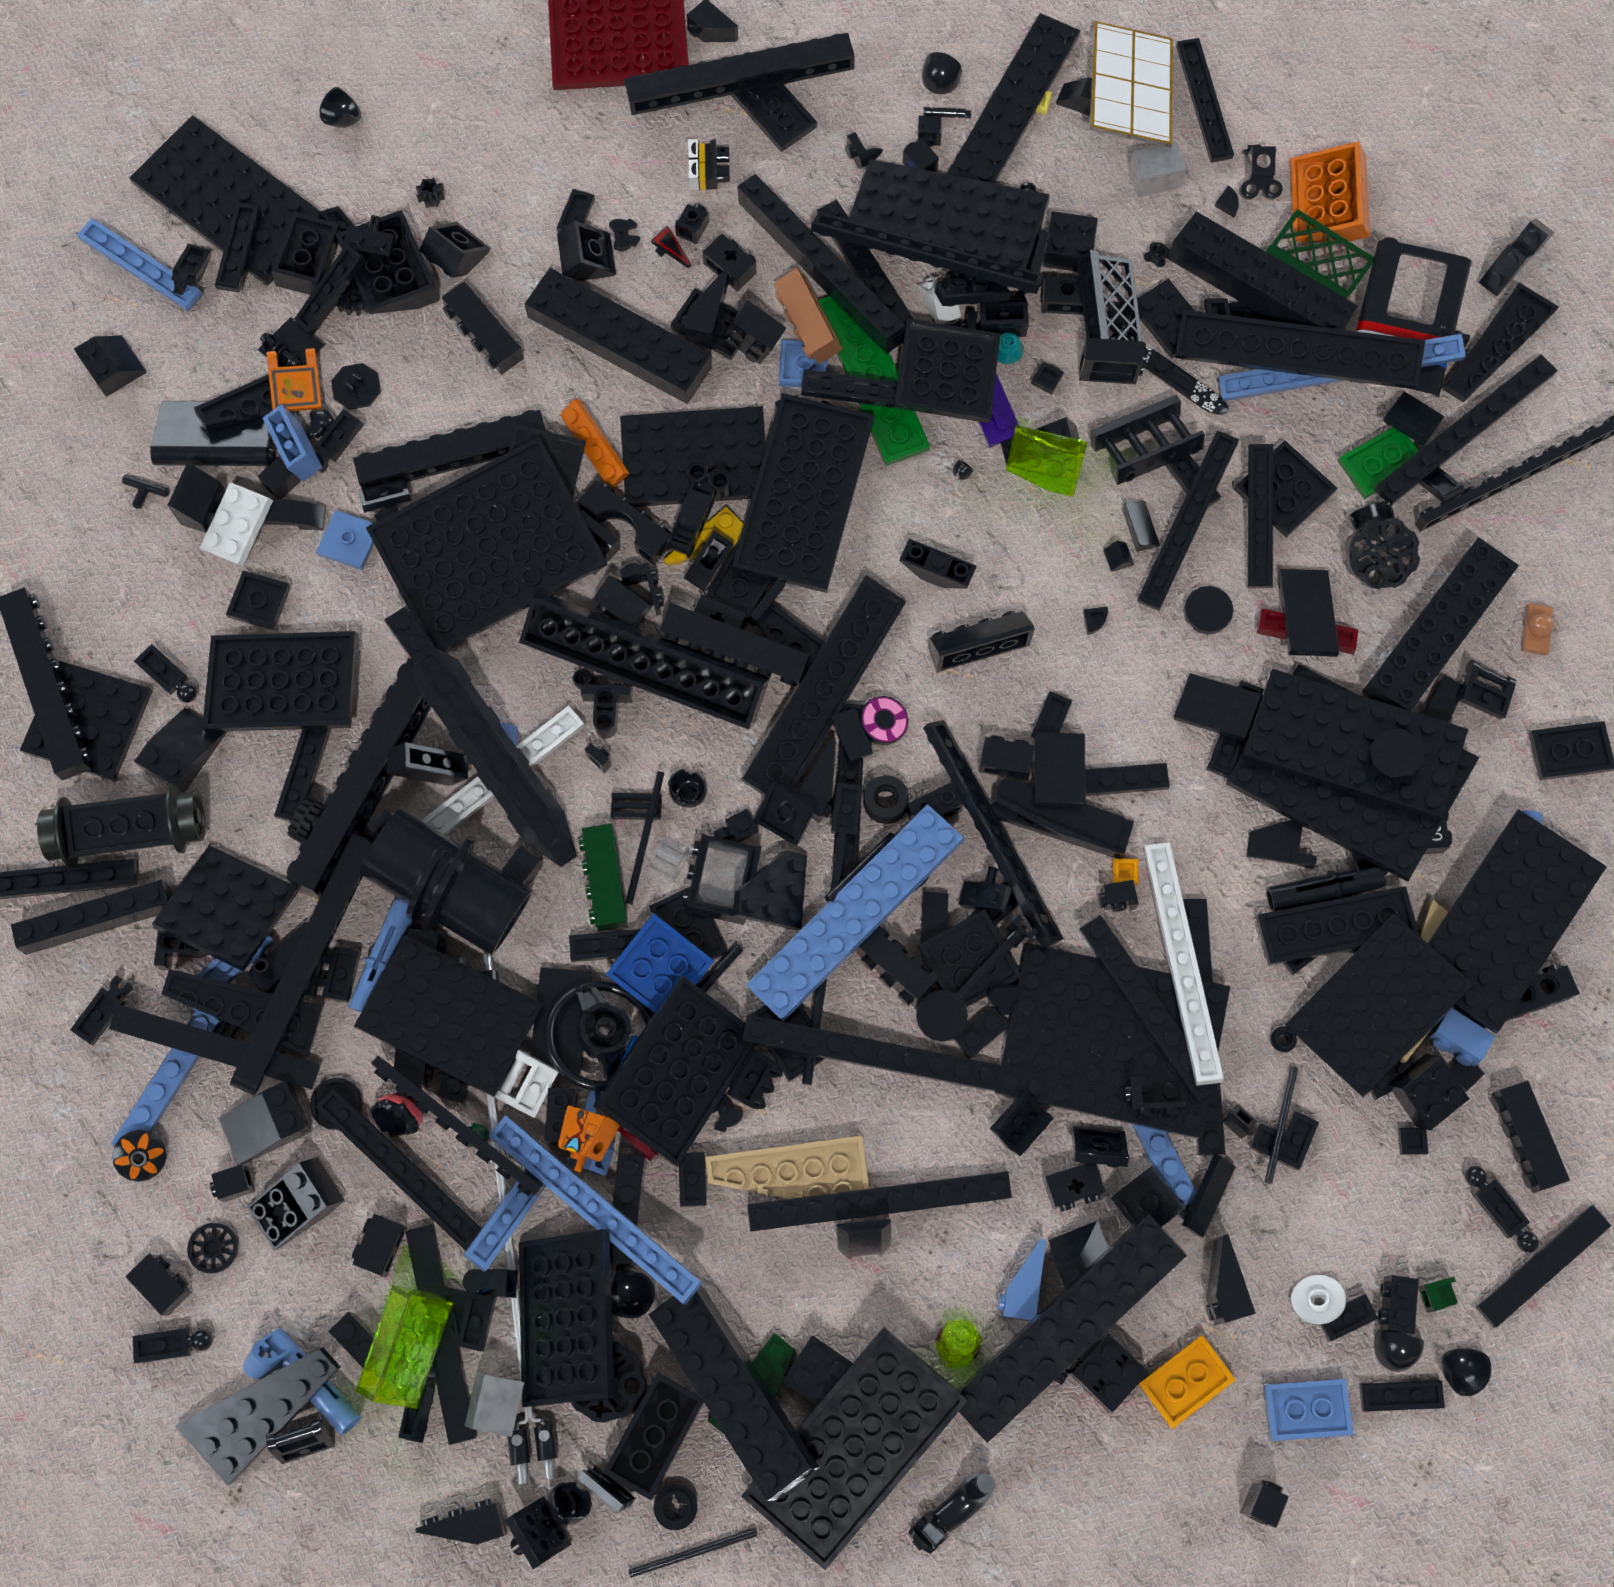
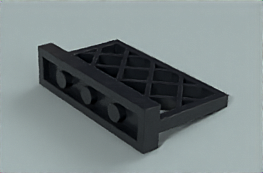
M1097 250L1087 251L1077 259L1086 338L1109 339V328L1116 336L1115 340H1128L1124 335L1128 330L1133 335L1134 341H1142L1132 259L1098 255ZM1099 263H1102L1108 269L1105 275L1101 272ZM1117 265L1125 267V277L1116 269ZM1110 274L1119 282L1116 287L1107 278ZM1102 283L1111 292L1108 297L1103 293ZM1121 286L1128 292V299L1119 292ZM1113 296L1122 304L1119 309L1110 301ZM1105 305L1114 314L1111 319L1106 316ZM1124 308L1131 314L1130 322L1121 313ZM1116 318L1125 326L1122 331L1113 323Z

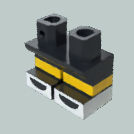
M688 139L690 191L717 189V183L730 182L729 166H717V163L730 162L729 147L716 146V140H712L710 143H698V139Z

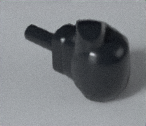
M315 409L310 412L311 422L307 425L310 431L306 434L308 439L310 440L313 436L319 439L332 425L334 418L327 410Z

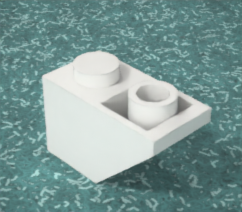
M940 276L929 277L925 282L918 284V287L931 317L940 324L960 318L959 305L952 307L942 306L934 293L936 284L940 280L943 281Z

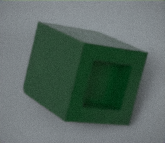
M1455 1276L1418 1286L1427 1313L1458 1303L1451 1284L1456 1282Z

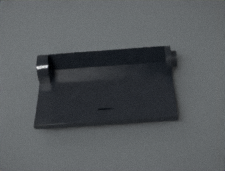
M161 401L150 449L153 465L186 466V463H190L194 466L268 467L275 461L276 451L274 447H271V435L263 419L206 431L194 411V407L205 402Z

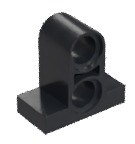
M581 684L583 702H594L593 725L599 737L607 739L615 735L618 725L619 703H632L633 693L631 686ZM604 697H611L613 699L611 703L606 705L600 703ZM607 720L611 722L608 728L599 727L602 721Z
M160 931L157 933L154 966L160 970L169 971L172 968L173 957L203 958L208 956V954L194 949L179 940L175 947L169 949L168 944L173 937Z

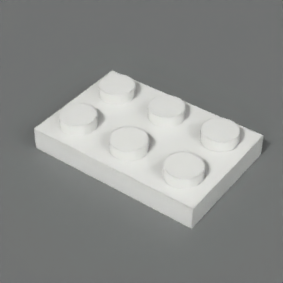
M230 482L200 549L243 567L273 500Z

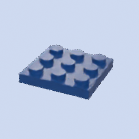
M653 913L606 975L655 1013L679 975L685 976L696 985L713 964L714 960Z

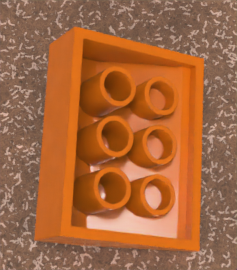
M1359 141L1290 158L1293 213L1296 209L1302 211L1349 242L1370 237L1366 154ZM1297 217L1293 223L1294 232L1307 230L1306 222ZM1322 232L1312 233L1313 242H1327L1326 235ZM1308 234L1297 236L1295 240L1296 242H1309Z

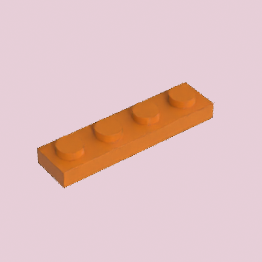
M574 399L560 416L576 439L586 441L585 454L603 481L615 489L630 473L581 400Z

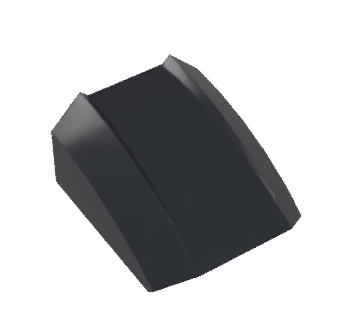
M891 1219L837 1224L838 1250L848 1259L867 1255H879L881 1257L891 1245Z

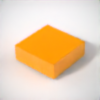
M1113 858L1112 883L1134 880V885L1138 886L1139 859Z

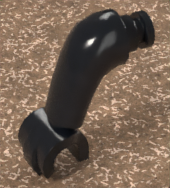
M976 1472L970 1474L932 1512L934 1517L929 1513L924 1514L909 1529V1534L913 1539L912 1543L919 1551L924 1550L931 1554L949 1537L944 1529L952 1532L976 1514L985 1505L995 1488L993 1477L987 1473Z

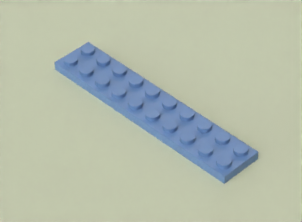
M927 804L837 894L833 902L830 901L746 986L783 1022L965 841L964 837Z

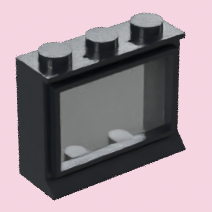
M702 833L700 841L695 840L692 855L697 857L695 865L690 864L687 879L691 880L690 888H684L681 903H686L684 912L744 925L746 919L733 916L735 890L741 885L746 884L757 872L762 846H751L707 836Z

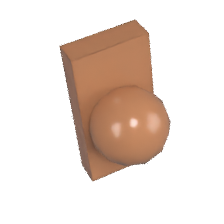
M1532 603L1526 606L1522 643L1523 652L1547 655L1549 653L1550 637L1554 628V621L1552 619L1554 607Z

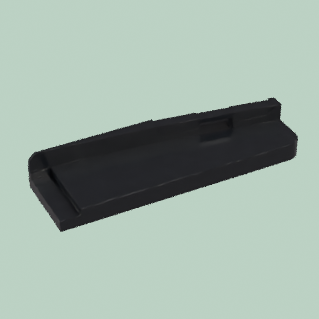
M1003 779L1001 781L995 800L991 805L997 818L1001 821L1117 859H1124L1125 851L1134 821L1126 819L1124 816L1085 804V807L1034 805V787L1011 779ZM1018 814L1021 815V816H1023V817H1025V818H1027V819H1029V820H1031V821H1033V822H1035V824L1033 825V824H1031V823H1029V822H1027V821H1025V820H1023V819L1017 817Z

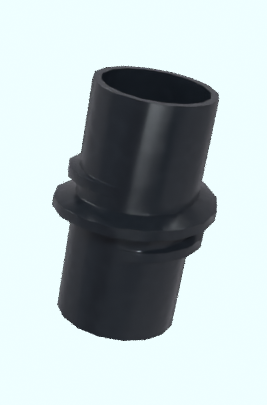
M402 809L397 810L382 828L367 852L359 870L361 876L407 903V918L414 921L425 914L422 926L428 932L443 925L492 956L510 933L533 893V889L487 862V859L483 856L479 857L474 854L475 838L469 836L461 844H458Z

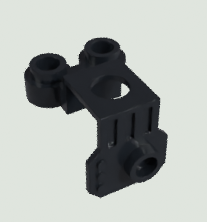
M1248 145L1247 149H1244L1241 154H1252V172L1249 174V180L1241 184L1239 188L1240 196L1245 200H1251L1258 195L1259 190H1262L1266 199H1276L1283 190L1282 184L1274 180L1276 146ZM1261 154H1266L1270 158V164L1266 168H1261L1257 164V158ZM1248 185L1254 187L1253 193L1247 192L1246 188ZM1271 185H1275L1277 187L1276 193H1272L1270 191Z

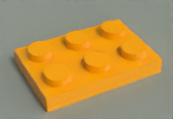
M1200 1335L1145 1377L1138 1385L1169 1428L1174 1429L1236 1379L1204 1336Z

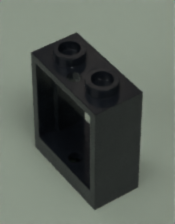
M1086 338L1080 357L1079 381L1136 385L1138 376L1143 375V368L1147 362V351H1143L1144 341Z

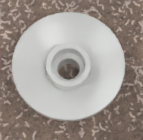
M1313 1275L1304 1278L1295 1286L1291 1302L1295 1313L1304 1321L1312 1324H1326L1334 1321L1343 1313L1346 1306V1294L1341 1284L1335 1279L1325 1275ZM1318 1302H1323V1303H1324V1304L1321 1305V1306H1316V1305H1315V1304L1318 1303Z

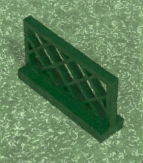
M1298 209L1295 210L1276 239L1265 251L1346 299L1350 297L1372 266L1374 259L1372 255ZM1297 217L1306 222L1307 230L1294 232L1293 223ZM1322 232L1326 235L1327 242L1314 245L1312 233ZM1308 234L1310 246L1297 248L1295 237ZM1292 238L1294 249L1284 251L1277 246L1282 239ZM1343 245L1347 255L1333 257L1331 246ZM1328 247L1330 258L1317 261L1315 249ZM1311 250L1313 262L1303 263L1299 260V252ZM1362 257L1368 262L1364 268L1353 270L1351 258ZM1348 259L1350 271L1336 273L1335 262ZM1331 263L1333 274L1324 276L1319 273L1318 265ZM1351 275L1352 285L1346 290L1339 285L1338 277Z

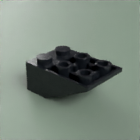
M318 1157L298 1162L248 1205L247 1208L275 1251L329 1215L345 1200Z

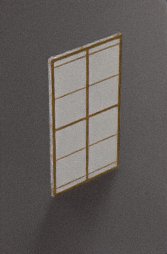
M1094 21L1090 130L1171 148L1173 38Z

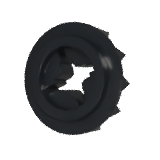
M669 1485L663 1488L655 1498L654 1515L659 1524L666 1529L674 1531L684 1529L696 1517L697 1500L693 1492L683 1485ZM672 1495L675 1496L678 1503H687V1506L679 1510V1520H677V1516H675L673 1511H664L665 1508L672 1505Z

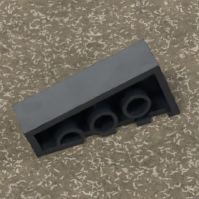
M879 926L855 951L862 957L861 962L870 971L875 969L881 975L879 979L889 989L893 987L899 992L897 996L906 1006L911 1004L916 1008L921 1000L937 987L939 976L933 971L928 974L921 960L917 957L909 958L905 947L898 940L893 939L890 941L888 939L889 933Z

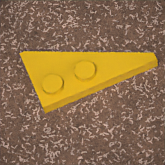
M725 507L705 524L693 554L689 559L698 556L713 531L734 543L731 548L733 550L741 537L744 524ZM673 551L663 561L668 566L678 565L689 559L686 558V555Z

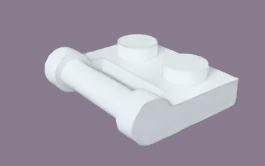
M520 1049L517 1051L516 1060L495 1097L535 1118L548 1094V1088L552 1087L559 1072L551 1065ZM527 1064L531 1066V1069L515 1097L510 1092L524 1065Z

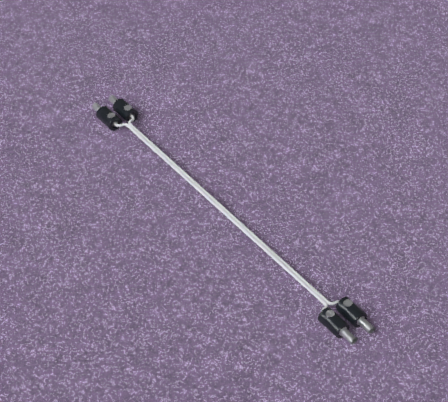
M482 955L484 971L481 973L500 982L498 970H493L491 955ZM466 958L457 959V961L466 965ZM487 1094L492 1133L498 1125L495 1098ZM492 1140L493 1147L501 1152V1147ZM496 1171L499 1203H501L506 1196L505 1180ZM510 1237L505 1244L507 1269L515 1270L512 1238ZM517 1288L516 1298H511L521 1379L520 1305ZM524 1407V1420L516 1424L512 1437L507 1436L510 1465L516 1466L518 1485L528 1483L526 1464L531 1462L527 1429L519 1430V1427L525 1424L529 1418L531 1421L539 1422L542 1425L534 1427L537 1459L544 1463L545 1480L555 1479L553 1459L558 1458L554 1424L545 1425L542 1419L533 1417L532 1407Z

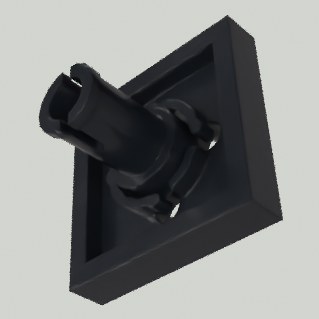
M544 1496L505 1519L514 1536L510 1543L511 1549L519 1545L520 1547L513 1552L516 1555L524 1554L532 1569L537 1568L572 1545L561 1524L551 1516L547 1507V1500Z

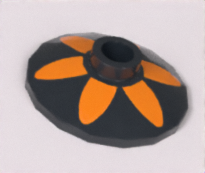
M139 1129L129 1131L119 1138L114 1145L112 1160L119 1175L127 1180L140 1182L150 1180L159 1174L165 1165L167 1153L165 1144L159 1136L151 1131ZM141 1154L144 1160L137 1162L134 1160V1156Z

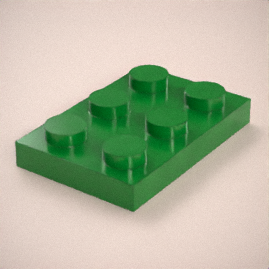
M1392 427L1339 457L1338 462L1363 498L1366 499L1376 493L1374 488L1377 484L1419 451L1408 436Z

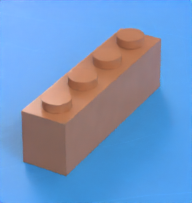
M795 268L774 283L778 291L775 295L781 305H785L787 310L784 313L788 320L794 323L796 328L793 331L800 341L803 340L805 346L802 349L809 359L813 358L821 364L843 349L807 277L798 268Z

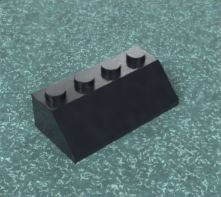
M1009 611L1000 618H985L980 620L978 624L972 626L964 624L955 628L954 631L947 633L945 631L936 632L929 638L928 649L936 672H941L1030 646L1035 628L1023 611L1017 613Z

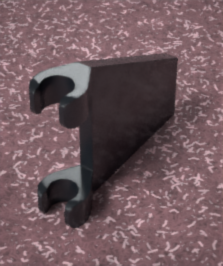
M1293 820L1257 829L1249 833L1246 857L1293 864L1308 869H1313L1317 861L1315 855L1299 854L1302 827L1304 826Z

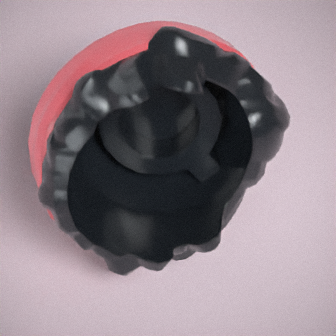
M400 1093L384 1095L370 1110L381 1132L387 1131L390 1137L416 1133L423 1120L422 1112L414 1105L416 1100L410 1095L405 1098Z

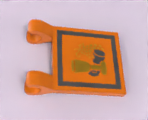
M314 348L305 350L307 365L278 367L276 351L266 353L273 410L281 404L290 412L322 409Z

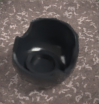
M679 769L669 779V795L678 806L694 808L705 800L707 794L706 781L697 772L690 773L684 769Z
M563 1482L550 1490L547 1507L553 1519L558 1523L573 1525L590 1514L592 1501L589 1491L579 1489L576 1482Z

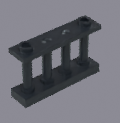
M1177 394L1091 430V446L1094 451L1106 448L1117 464L1115 467V482L1117 485L1130 482L1138 476L1188 455L1196 454L1204 449V432L1199 431L1191 435L1179 418L1181 414V400ZM1171 422L1182 439L1170 444L1158 426ZM1149 431L1161 448L1148 453L1137 437V434ZM1125 439L1129 441L1139 456L1128 462L1115 445Z

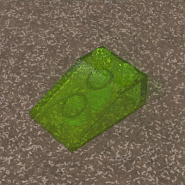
M1016 425L1006 471L1050 492L1074 497L1087 442Z

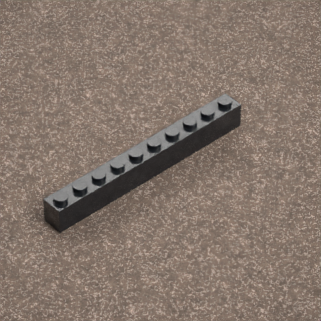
M849 33L834 34L824 38H814L809 41L790 43L785 46L767 48L761 51L746 52L741 55L723 57L707 62L703 61L698 64L679 66L640 76L635 75L625 78L624 82L631 115H637L854 70L855 55Z
M756 174L737 186L739 204L886 354L903 343L905 325L811 232L806 224Z

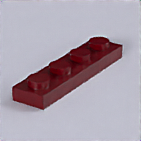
M1262 608L1259 614L1257 634L1286 640L1283 613ZM1336 625L1339 652L1354 655L1359 629Z

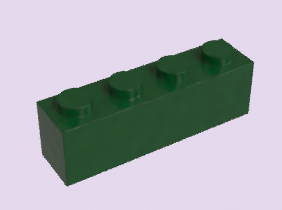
M612 823L582 828L583 836H579L578 840L580 851H585L586 860L582 861L584 876H589V885H585L587 900H592L593 909L589 910L591 925L595 924L597 931L628 927Z

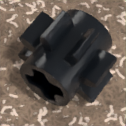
M434 177L432 179H422L420 186H416L417 200L419 203L424 201L426 208L429 206L438 207L440 201L445 200L443 184H437Z

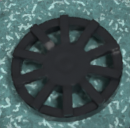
M220 1223L202 1225L189 1239L187 1246L188 1258L191 1264L201 1272L209 1274L222 1272L229 1268L237 1257L238 1239L235 1233L226 1225ZM212 1228V1237H208L204 1230ZM217 1228L224 1229L220 1237L216 1238ZM228 1233L231 1236L232 1240L222 1242V1240ZM199 1234L205 1239L203 1243L195 1241ZM233 1244V1252L224 1249L225 1246ZM193 1245L201 1247V1251L193 1254ZM223 1253L231 1255L227 1262L222 1257ZM201 1255L205 1256L199 1265L195 1258ZM217 1258L223 1264V1266L219 1268H216ZM211 1259V1269L203 1268L207 1261Z

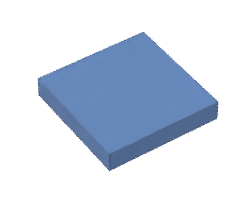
M782 340L779 386L802 387L804 369L827 372L828 359L819 364L815 359H809L802 349L805 346L803 341Z

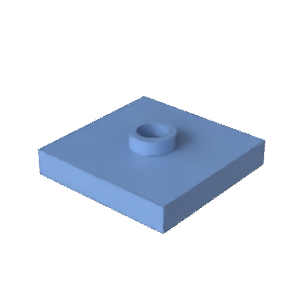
M335 510L318 546L317 555L363 570L374 546L366 527L373 523Z

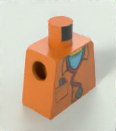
M568 1105L558 1143L559 1148L571 1153L566 1168L581 1173L586 1158L600 1162L620 1125L605 1116Z

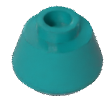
M1013 333L1002 334L998 362L1002 364L1018 362L1024 352L1021 340Z

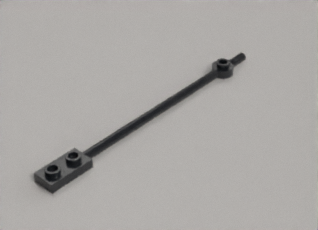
M838 783L831 834H838L830 891L842 880L848 836L856 837L863 786ZM827 979L815 990L810 1023L812 1028L820 1029ZM802 1054L805 1057L802 1084L811 1086L815 1060L820 1057Z

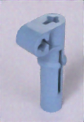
M398 900L393 901L370 957L364 960L366 966L349 1003V1008L360 1013L362 1012L404 934L407 935L412 920L407 918L406 915L408 904Z
M278 1328L253 1345L244 1360L243 1369L249 1377L262 1379L278 1368L282 1369L303 1358L306 1354L282 1328ZM330 1380L310 1400L341 1436L349 1432L362 1417Z

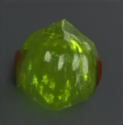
M967 1318L949 1320L939 1330L935 1339L937 1341V1353L946 1369L969 1365L977 1358L982 1342L977 1328Z

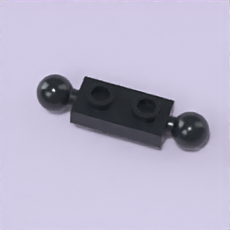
M1479 1166L1469 1167L1465 1172V1180L1470 1186L1478 1187L1479 1189L1473 1197L1507 1239L1516 1235V1243L1520 1250L1524 1252L1535 1251L1539 1241L1533 1232L1525 1231L1524 1227L1530 1223L1527 1217L1496 1179L1487 1183V1175L1484 1169Z

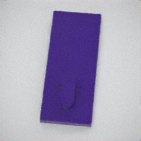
M997 373L993 394L992 418L989 423L978 422L989 448L1023 434Z

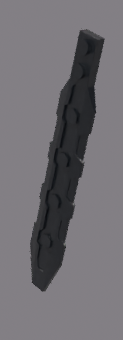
M406 606L384 619L387 627L413 662L415 688L427 705L434 709L450 732L449 736L458 749H462L478 772L479 779L486 789L490 790L508 815L507 819L521 839L559 867H563L576 858L577 855L564 810L550 790L543 786L529 766V760L522 750L515 746L500 724L501 720L491 706L488 707L471 683L472 679L458 659L433 646Z

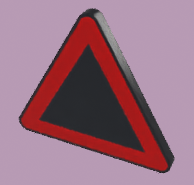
M668 226L651 240V243L658 247L655 252L660 257L666 253L685 267L690 268L692 266Z

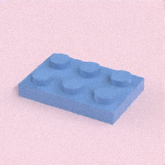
M1346 1379L1263 1385L1270 1441L1354 1435Z

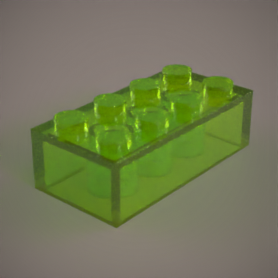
M392 1285L356 1392L372 1402L416 1409L453 1303L434 1293Z

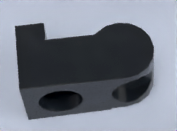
M472 1269L465 1273L463 1287L470 1293L485 1294L490 1290H496V1297L516 1298L518 1271L487 1269L483 1272L481 1269Z

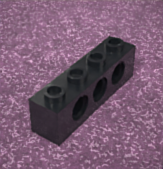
M1557 964L1542 969L1543 974L1535 976L1525 991L1526 1001L1519 1000L1506 1021L1579 995L1580 992L1568 965L1558 968ZM1541 982L1548 985L1549 993H1545L1541 989ZM1472 1018L1473 1022H1475L1482 1028L1487 1029L1485 1026H1483L1482 1024H1480Z

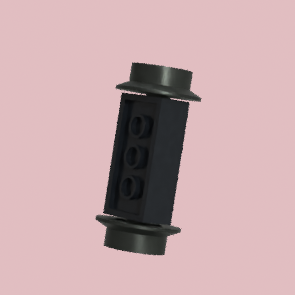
M170 783L167 793L77 805H72L66 797H60L55 808L41 810L37 818V835L43 856L46 860L62 859L69 868H74L78 863L79 857L169 845H174L176 851L179 854H183L187 850L188 843L203 841L206 834L205 812L200 794L196 790L181 792L176 783Z

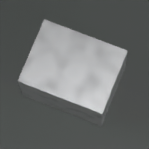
M1177 142L1133 151L1129 166V173L1137 198L1181 188L1186 172Z
M477 1372L465 1427L512 1437L524 1382Z

